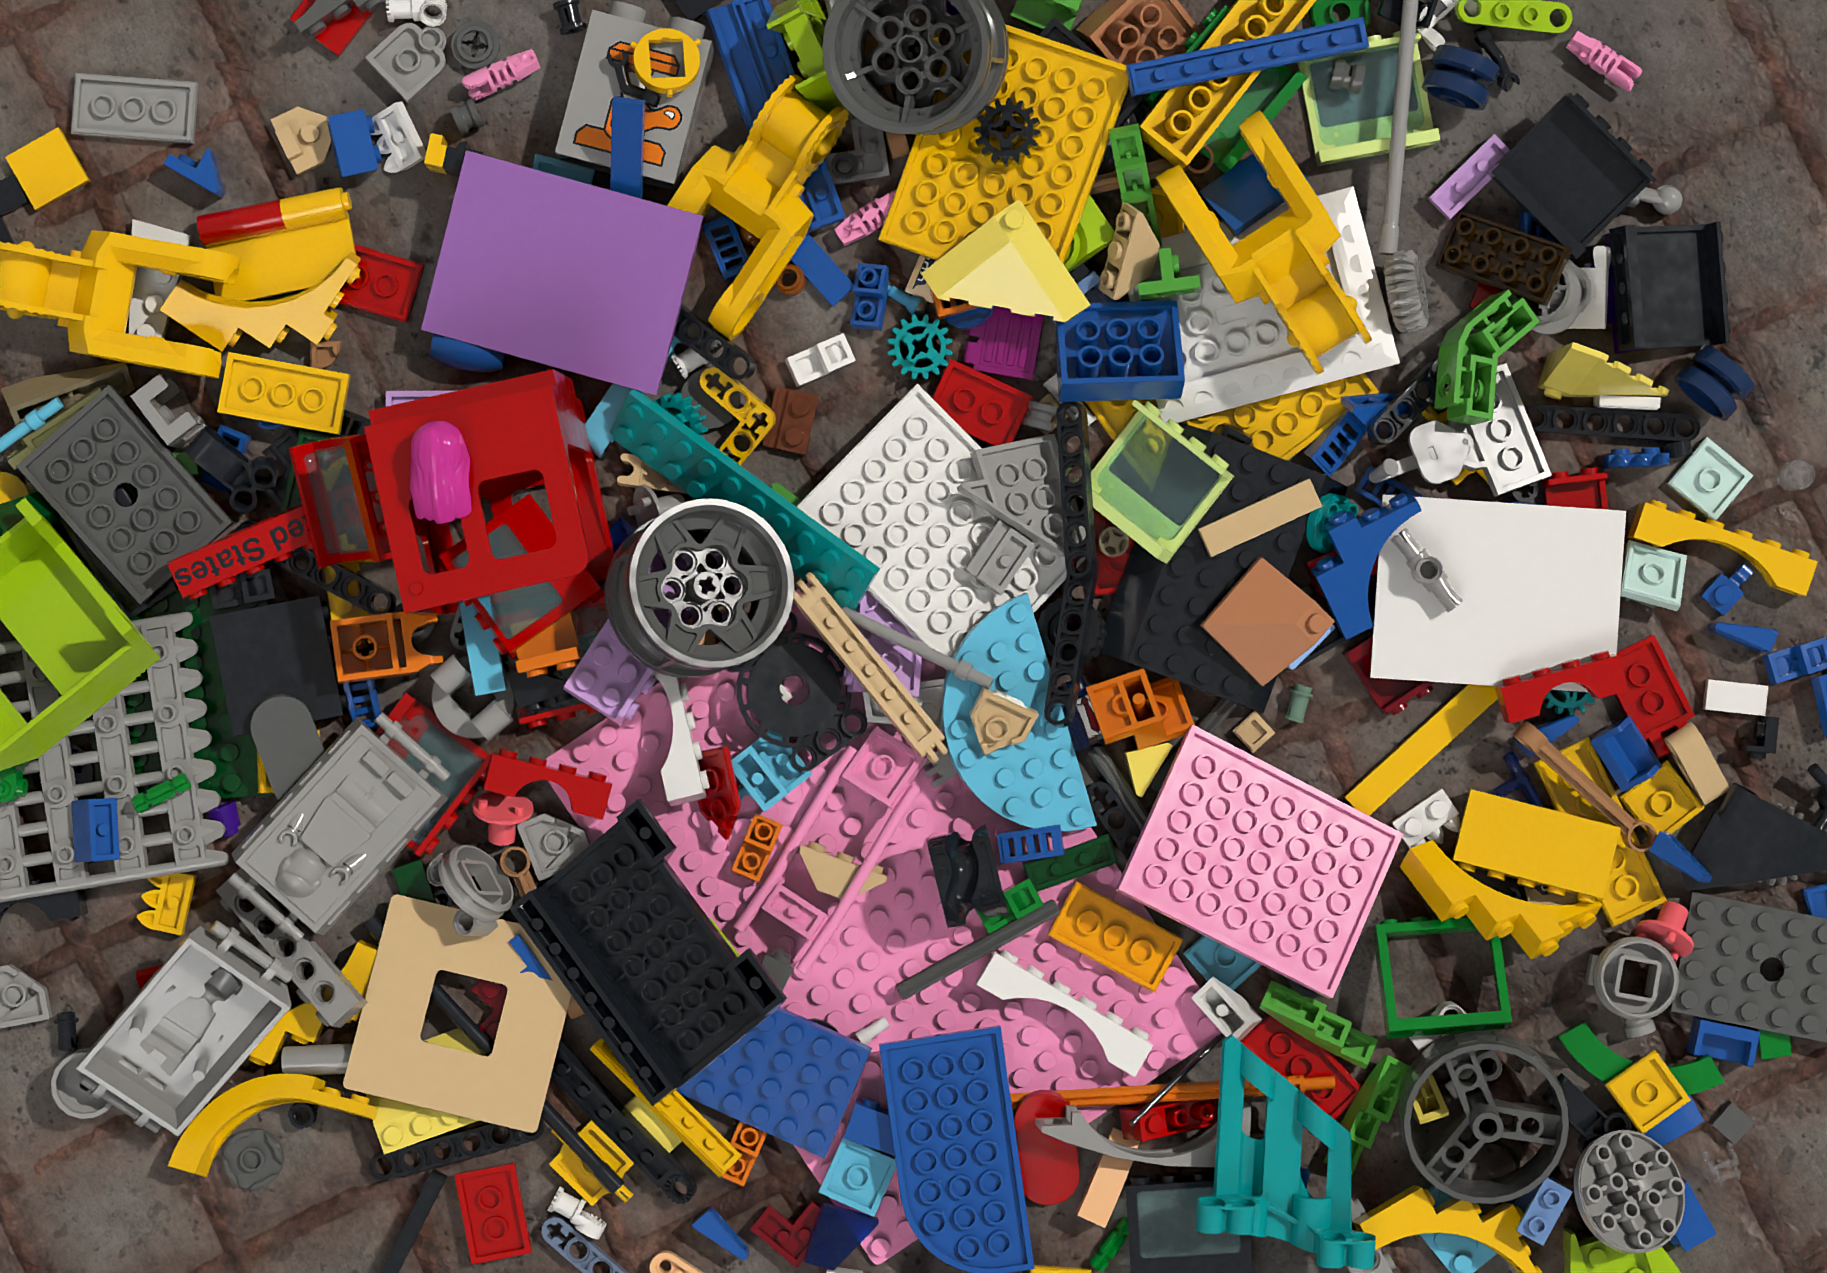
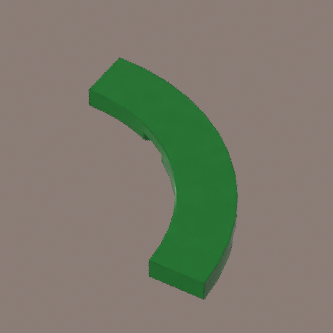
M1584 1020L1557 1035L1577 1062L1603 1082L1607 1083L1636 1062L1624 1058L1606 1047L1592 1033ZM1709 1054L1690 1062L1667 1066L1687 1095L1711 1089L1725 1082Z

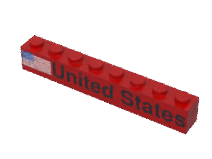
M353 482L330 491L340 534L344 535L350 532L349 526L360 522L363 526ZM297 505L167 561V565L182 598L189 596L190 600L196 599L208 593L206 588L216 583L219 588L236 581L235 575L246 571L248 575L264 569L263 563L275 558L276 563L294 556L292 551L303 546L305 550L313 548L303 505Z

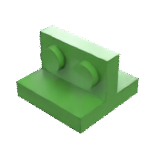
M1017 0L1010 18L1040 31H1043L1051 20L1056 18L1068 30H1071L1083 0Z
M1171 247L1158 249L1162 280L1138 283L1140 300L1201 292L1199 275L1174 277L1180 275L1178 254L1172 255Z

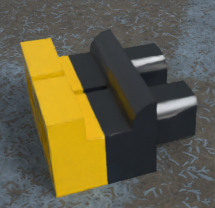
M431 133L424 164L430 171L459 177L466 150L484 155V153L472 150L467 141L460 142L456 148L449 147L442 135Z

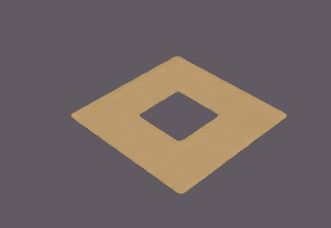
M398 894L393 895L390 900L365 1000L368 1003L362 1008L343 1081L344 1087L353 1091L525 1132H536L571 998L570 992L519 923L498 919L496 920L498 927L487 936H461L455 931L453 926L454 916L459 909ZM520 934L552 980L540 978L533 972L520 973L527 965L509 941ZM445 970L503 984L507 987L508 991L491 1055H477L421 1040L420 1035L438 971Z

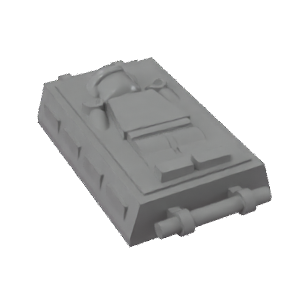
M383 712L374 721L385 731L381 737L361 719L356 717L232 852L235 863L251 876V879L246 882L235 872L227 882L238 891L237 895L244 900L246 898L278 926L276 929L282 935L286 933L296 943L305 934L294 924L298 918L315 933L325 935L449 799L427 779L432 773L441 782H444L451 775L440 764L442 761L435 755L432 757L401 729L403 726L396 720L393 722ZM392 738L424 766L420 772L387 744ZM258 884L262 885L288 908L291 913L287 917L284 916L254 888Z
M218 920L210 928V931L215 935L200 926L190 933L188 937L184 938L167 958L164 965L154 973L142 987L140 993L130 1001L115 1019L114 1023L94 1043L76 1068L84 1074L79 1083L90 1089L91 1095L97 1099L102 1097L134 1119L133 1123L139 1127L145 1126L154 1133H157L161 1126H163L176 1136H179L291 1008L288 987L283 982L287 983L292 978L293 972L282 965L283 962L277 957L271 958L239 936L240 932L233 927L228 928ZM231 946L242 952L244 955L255 961L257 964L246 958L244 955L233 949Z

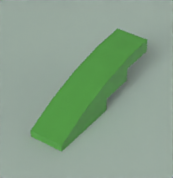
M1139 123L1108 129L1122 203H1129L1144 214L1160 246H1162Z
M1271 980L1259 1007L1260 1009L1321 1048L1363 1069L1367 1068L1378 1039L1351 1028L1353 1022L1326 1011V1004L1301 996L1296 991Z
M1384 1054L1368 1076L1341 1122V1125L1351 1133V1176L1363 1148L1371 1149L1381 1121L1389 1123L1399 1098L1401 1084L1410 1067L1387 1054ZM1328 1151L1323 1161L1326 1165H1328Z

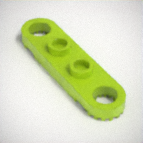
M1457 0L1454 7L1455 15H1457L1458 19L1467 24L1545 33H1562L1572 23L1570 8L1566 4L1542 0H1474L1477 3L1478 11L1472 17H1469L1464 11V5L1468 0ZM1555 9L1562 12L1561 15L1563 16V21L1557 27L1553 26L1550 22V14Z

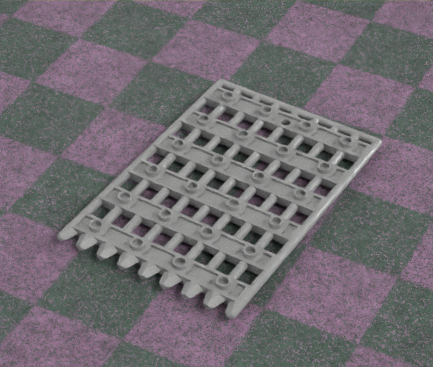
M180 612L131 621L161 657L160 660L147 669L148 680L129 684L92 714L93 720L82 722L39 757L38 760L29 761L28 765L25 766L23 775L40 772L41 791L29 792L25 797H19L12 802H0V903L220 867L228 864L229 856L227 853L207 848V844L224 835L226 828L219 821L203 819V813L217 807L221 797L216 791L199 789L198 783L215 774L217 767L210 760L194 758L193 754L207 747L211 743L212 736L206 730L189 727V723L202 717L208 708L202 700L185 698L184 694L199 686L203 680V676L198 670L180 667V662L194 656L198 651V645L195 641L178 638L175 633L193 622V616L190 612ZM17 640L0 643V655L22 652L25 670L1 673L0 689L3 685L27 682L29 700L12 702V704L19 713L31 712L32 719H34L62 695ZM146 692L151 693L153 710L126 714L124 696ZM155 722L157 740L131 744L128 726ZM95 732L98 750L71 754L69 736ZM159 752L161 771L135 775L133 756ZM100 763L101 781L76 785L73 766ZM181 773H185L191 782L190 790L182 794L177 792L176 797L155 807L150 805L151 809L143 813H138L133 807L132 798L138 795L137 787L158 784L167 780L173 781V777ZM104 792L105 798H117L120 859L114 860V872L89 876L87 862H75L71 802L78 800L79 796ZM44 802L47 821L21 825L18 807ZM164 813L169 814L171 831L144 835L142 817ZM49 833L51 851L25 855L23 837ZM173 843L175 862L149 866L146 847ZM53 863L56 881L29 885L27 867Z

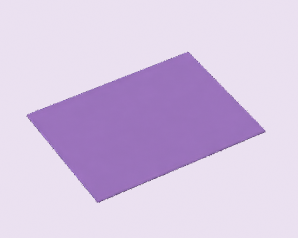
M466 150L421 330L657 395L695 256L703 216Z

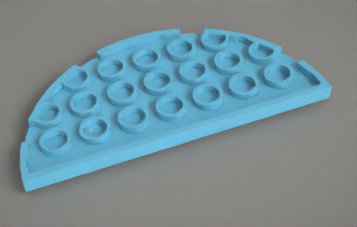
M1023 593L998 605L977 625H974L960 643L953 659L959 662L961 660L973 664L974 669L994 678L989 688L990 690L994 691L996 689L1022 701L1025 706L1038 711L1039 715L1024 742L1015 745L1011 744L999 748L990 754L983 755L969 714L983 686L968 679L963 681L955 677L954 672L947 670L943 684L944 693L941 709V724L945 745L951 762L962 781L966 783L968 788L983 804L1002 817L1030 828L1060 824L1061 831H1073L1096 826L1097 824L1068 727H1055L1044 716L1051 670L1028 593ZM1061 705L1056 706L1052 711V718L1055 721L1065 718Z

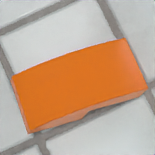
M755 813L731 873L759 884L783 824Z
M739 1121L730 1144L742 1156L721 1178L744 1187L767 1133Z

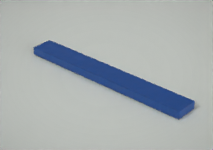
M1360 17L1129 64L1125 66L1131 96L1134 97L1369 48L1364 19Z

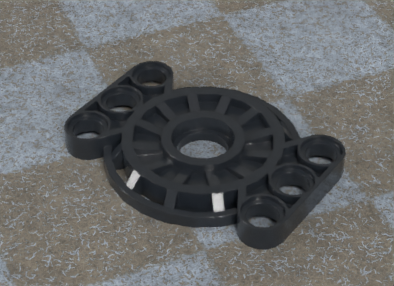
M790 611L788 618L791 621V628L788 632H780L774 642L759 655L738 666L729 667L725 671L739 672L736 683V698L739 711L746 724L757 736L768 743L783 748H792L789 762L795 771L802 773L812 770L862 735L867 728V718L859 710H848L851 703V692H847V685L846 697L841 696L839 678L843 677L846 666L830 646L819 638L803 633H795L798 626L797 618ZM792 639H799L798 644L791 643ZM806 640L816 643L824 650L820 652L813 647L805 645ZM828 654L837 661L841 671H836L833 663L827 658ZM745 672H749L748 678H743ZM789 676L802 678L808 686L807 699L799 705L786 703L780 695L781 682ZM742 685L746 686L747 704L745 705L742 699ZM839 704H844L843 710H837ZM750 710L754 719L760 724L759 728L751 721L747 711ZM850 715L858 717L861 721L860 730L857 732H850L845 727V720ZM767 730L771 734L781 737L782 741L773 739L763 732ZM832 733L836 737L837 743L833 749L828 750L822 747L820 743L822 734ZM789 738L796 739L795 743H789ZM800 750H806L812 756V762L807 767H802L796 762L795 756Z

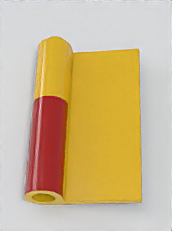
M338 187L197 216L199 236L202 244L207 249L241 257L234 285L213 282L215 295L226 299L252 301L306 290L318 284L336 270L350 252L356 255L348 210H352L349 192H343V189ZM360 272L355 279H360Z

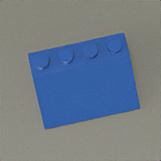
M1177 301L1090 303V307L1068 322L1055 321L1059 402L1181 399L1185 375Z

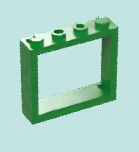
M1427 917L1412 918L1410 922L1398 923L1396 919H1388L1376 925L1373 931V940L1386 1039L1455 1034L1468 1031L1507 1030L1512 1023L1501 938L1497 936L1489 939L1499 1011L1397 1019L1387 938L1478 931V929L1469 918L1455 919L1454 917L1443 922L1441 920L1428 921Z

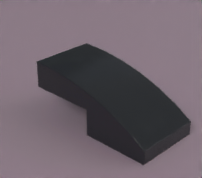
M270 568L262 569L251 575H248L247 572L235 575L236 581L220 588L217 583L209 586L213 610L275 599Z

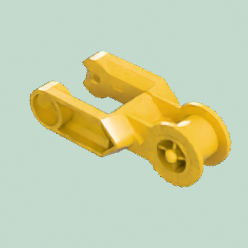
M796 74L790 75L789 78L785 79L783 84L779 85L777 90L771 94L770 99L765 102L764 108L758 113V118L753 122V127L749 130L746 143L744 145L741 144L735 152L715 145L712 146L691 168L667 205L702 215L703 218L710 207L713 206L760 239V242L733 283L716 303L708 319L714 328L729 340L735 339L748 325L805 239L814 214L800 199L805 189L803 184L811 176L812 172L817 170L818 165L824 162L825 157L830 154L831 148L836 144L837 138L841 135L842 129L846 126V121L848 120L849 112L843 106L834 108L828 114L802 96L795 85L803 82V79Z
M1258 110L1246 118L1238 127L1250 150L1267 173L1268 181L1273 188L1278 190L1289 207L1287 211L1236 244L1231 245L1219 227V220L1212 211L1208 210L1180 165L1166 170L1155 177V179L1234 302L1237 304L1258 296L1264 305L1271 302L1288 331L1286 336L1287 343L1291 347H1298L1313 371H1315L1316 375L1324 372L1318 360L1319 357L1355 334H1358L1365 344L1371 342L1372 337L1357 314L1356 299L1353 296L1345 295L1339 283L1336 282L1334 276L1325 267L1330 264L1325 253L1341 237L1339 231L1269 121Z
M91 230L82 251L71 250L70 256L36 249L30 241H22L17 245L0 241V310L6 311L7 315L12 319H19L23 315L58 320L57 326L68 329L70 352L219 379L222 364L221 352L210 348L166 341L162 337H143L127 334L126 327L137 267L161 271L162 274L171 276L183 275L234 285L241 257L209 249Z

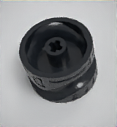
M986 824L980 826L973 833L971 841L963 839L958 832L926 839L948 928L966 924L968 913L974 909L990 918L997 917L1000 914H1008Z

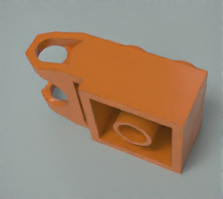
M397 612L331 620L330 627L338 684L415 674L428 666L442 664L443 656L421 654L413 648L411 637L418 628L438 621L437 615ZM361 641H368V645H373L374 650L369 651V656H362V652L357 653L356 648L361 646Z

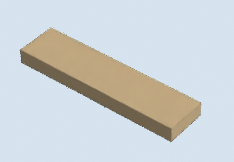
M1309 478L1197 530L1209 557H1213L1322 507V504Z

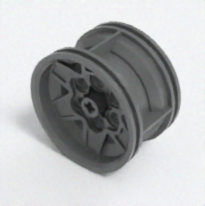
M836 0L828 16L823 35L824 67L829 83L839 101L863 123L881 131L896 134L934 135L947 133L959 129L976 119L985 111L984 107L989 106L998 94L1007 72L1009 39L1004 19L993 0H948L960 12V14L952 16L946 15V0H909L905 10H901L889 3L891 0ZM923 9L926 12L927 20L923 26L918 27L915 23V14ZM892 22H895L899 28V33L894 39H890L887 35V27ZM943 29H948L951 33V41L946 46H942L938 38ZM869 30L879 45L865 56V42ZM916 46H921L920 55L915 53ZM972 49L970 64H968L964 60L963 54ZM888 53H891L895 59L894 66L890 70H886L883 66V58ZM940 60H943L947 65V72L943 77H938L934 71L936 63ZM915 72L919 78V83L915 89L911 90L906 80L910 73ZM895 84L897 103L886 97L878 88ZM937 90L949 95L943 101L932 105Z
M722 499L687 501L670 508L638 527L622 542L615 552L605 581L606 611L611 627L620 643L629 654L644 666L660 674L676 678H699L712 675L746 662L762 653L783 630L794 599L793 568L788 552L778 534L762 517L740 504ZM689 533H700L707 536L701 544H698ZM659 551L664 563V570L648 574L652 560ZM707 554L712 555L716 559L717 565L715 569L707 566L705 561ZM677 556L682 557L686 561V571H681L677 568L675 564ZM739 556L741 557L745 565L738 563ZM725 580L731 581L734 585L733 595L726 593L723 583ZM665 584L672 586L675 595L673 599H668L664 595L663 587ZM751 602L747 616L742 606L745 603ZM713 607L719 609L722 613L720 623L714 621L711 616ZM652 608L669 611L667 629L659 622ZM683 610L691 613L693 619L691 625H687L682 621L681 612ZM707 630L722 642L715 645H698Z

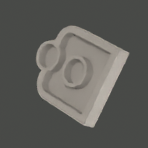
M405 23L400 25L365 57V60L409 104L444 71L446 59L443 51L446 47V36L436 26H426L421 29L416 24Z

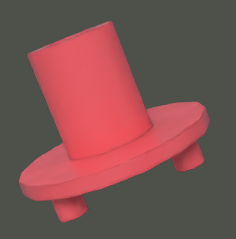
M495 792L484 793L474 800L472 806L473 813L479 819L489 823L488 841L499 846L514 843L516 824L526 821L534 812L533 802L519 793H516L514 797Z
M1670 901L1664 902L1657 920H1642L1636 924L1635 936L1651 939L1661 944L1672 955L1675 963L1678 957H1687L1692 954L1694 948L1692 938L1683 931L1689 912L1681 904Z

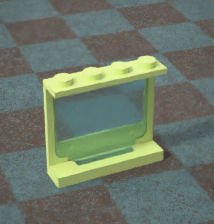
M1400 31L1393 33V37L1382 39L1381 35L1367 37L1369 48L1298 63L1299 70L1308 77L1302 84V90L1317 166L1389 153ZM1420 32L1415 33L1405 150L1435 145L1440 141L1439 129L1433 128L1427 92L1422 89L1424 74L1418 48V41L1421 39ZM1336 58L1345 60L1350 65L1356 63L1366 65L1363 83L1358 95L1351 94L1344 88L1338 90L1328 88L1331 70Z
M1134 400L1132 405L1138 409V412L1091 472L1093 508L1154 557L1167 564L1234 475L1226 470L1229 464L1218 455L1214 454L1211 458L1204 453L1207 447L1193 436L1188 440L1181 435L1184 429L1172 419H1169L1167 423L1159 417L1162 411L1149 401L1143 405ZM1075 477L1072 483L1078 482L1079 479Z

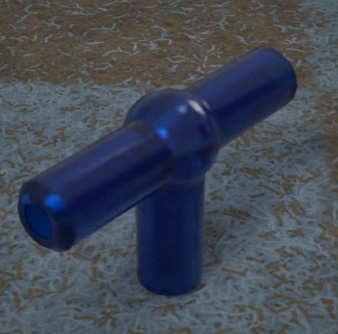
M1508 752L1503 756V759L1514 778L1495 788L1494 793L1496 796L1505 797L1521 788L1529 804L1541 805L1542 800L1531 783L1530 775L1524 771L1514 752Z

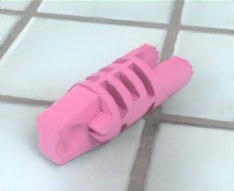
M1577 31L1568 42L1566 48L1576 55L1583 64L1590 65L1592 70H1595L1600 75H1605L1606 79L1623 90L1631 91L1634 85L1632 78L1637 79L1643 70L1622 55L1618 56L1616 51L1607 45H1601V41Z
M530 49L512 56L509 55L506 57V61L500 59L498 62L490 64V68L485 66L463 77L461 82L469 90L468 95L470 99L473 98L476 101L497 92L498 87L504 89L508 85H513L514 80H517V82L522 81L521 79L540 69V63L534 51Z
M896 190L891 191V193L884 195L880 199L875 198L852 213L834 229L844 246L868 236L884 225Z

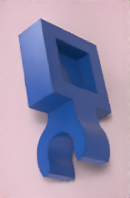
M1740 563L1728 578L1719 573L1699 596L1721 616H1725L1744 595V592L1738 587L1754 571L1745 563L1743 565Z

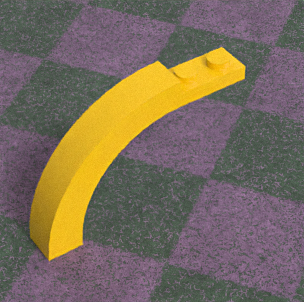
M285 1073L254 1078L227 1090L208 1104L194 1118L177 1143L168 1166L207 1177L213 1159L227 1137L245 1120L273 1106L286 1103H310L375 1120L378 1108L369 1105L370 1099L352 1094L351 1099L341 1097L342 1091L325 1087L326 1081L313 1076Z

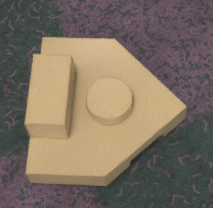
M301 107L293 108L270 119L280 144L298 176L326 163L332 144L326 121L327 117Z
M982 687L969 712L983 755L990 754L999 748L1011 744L1015 745L1024 742L1039 715L1038 711L1025 706L1022 701L996 689L992 691L985 687Z

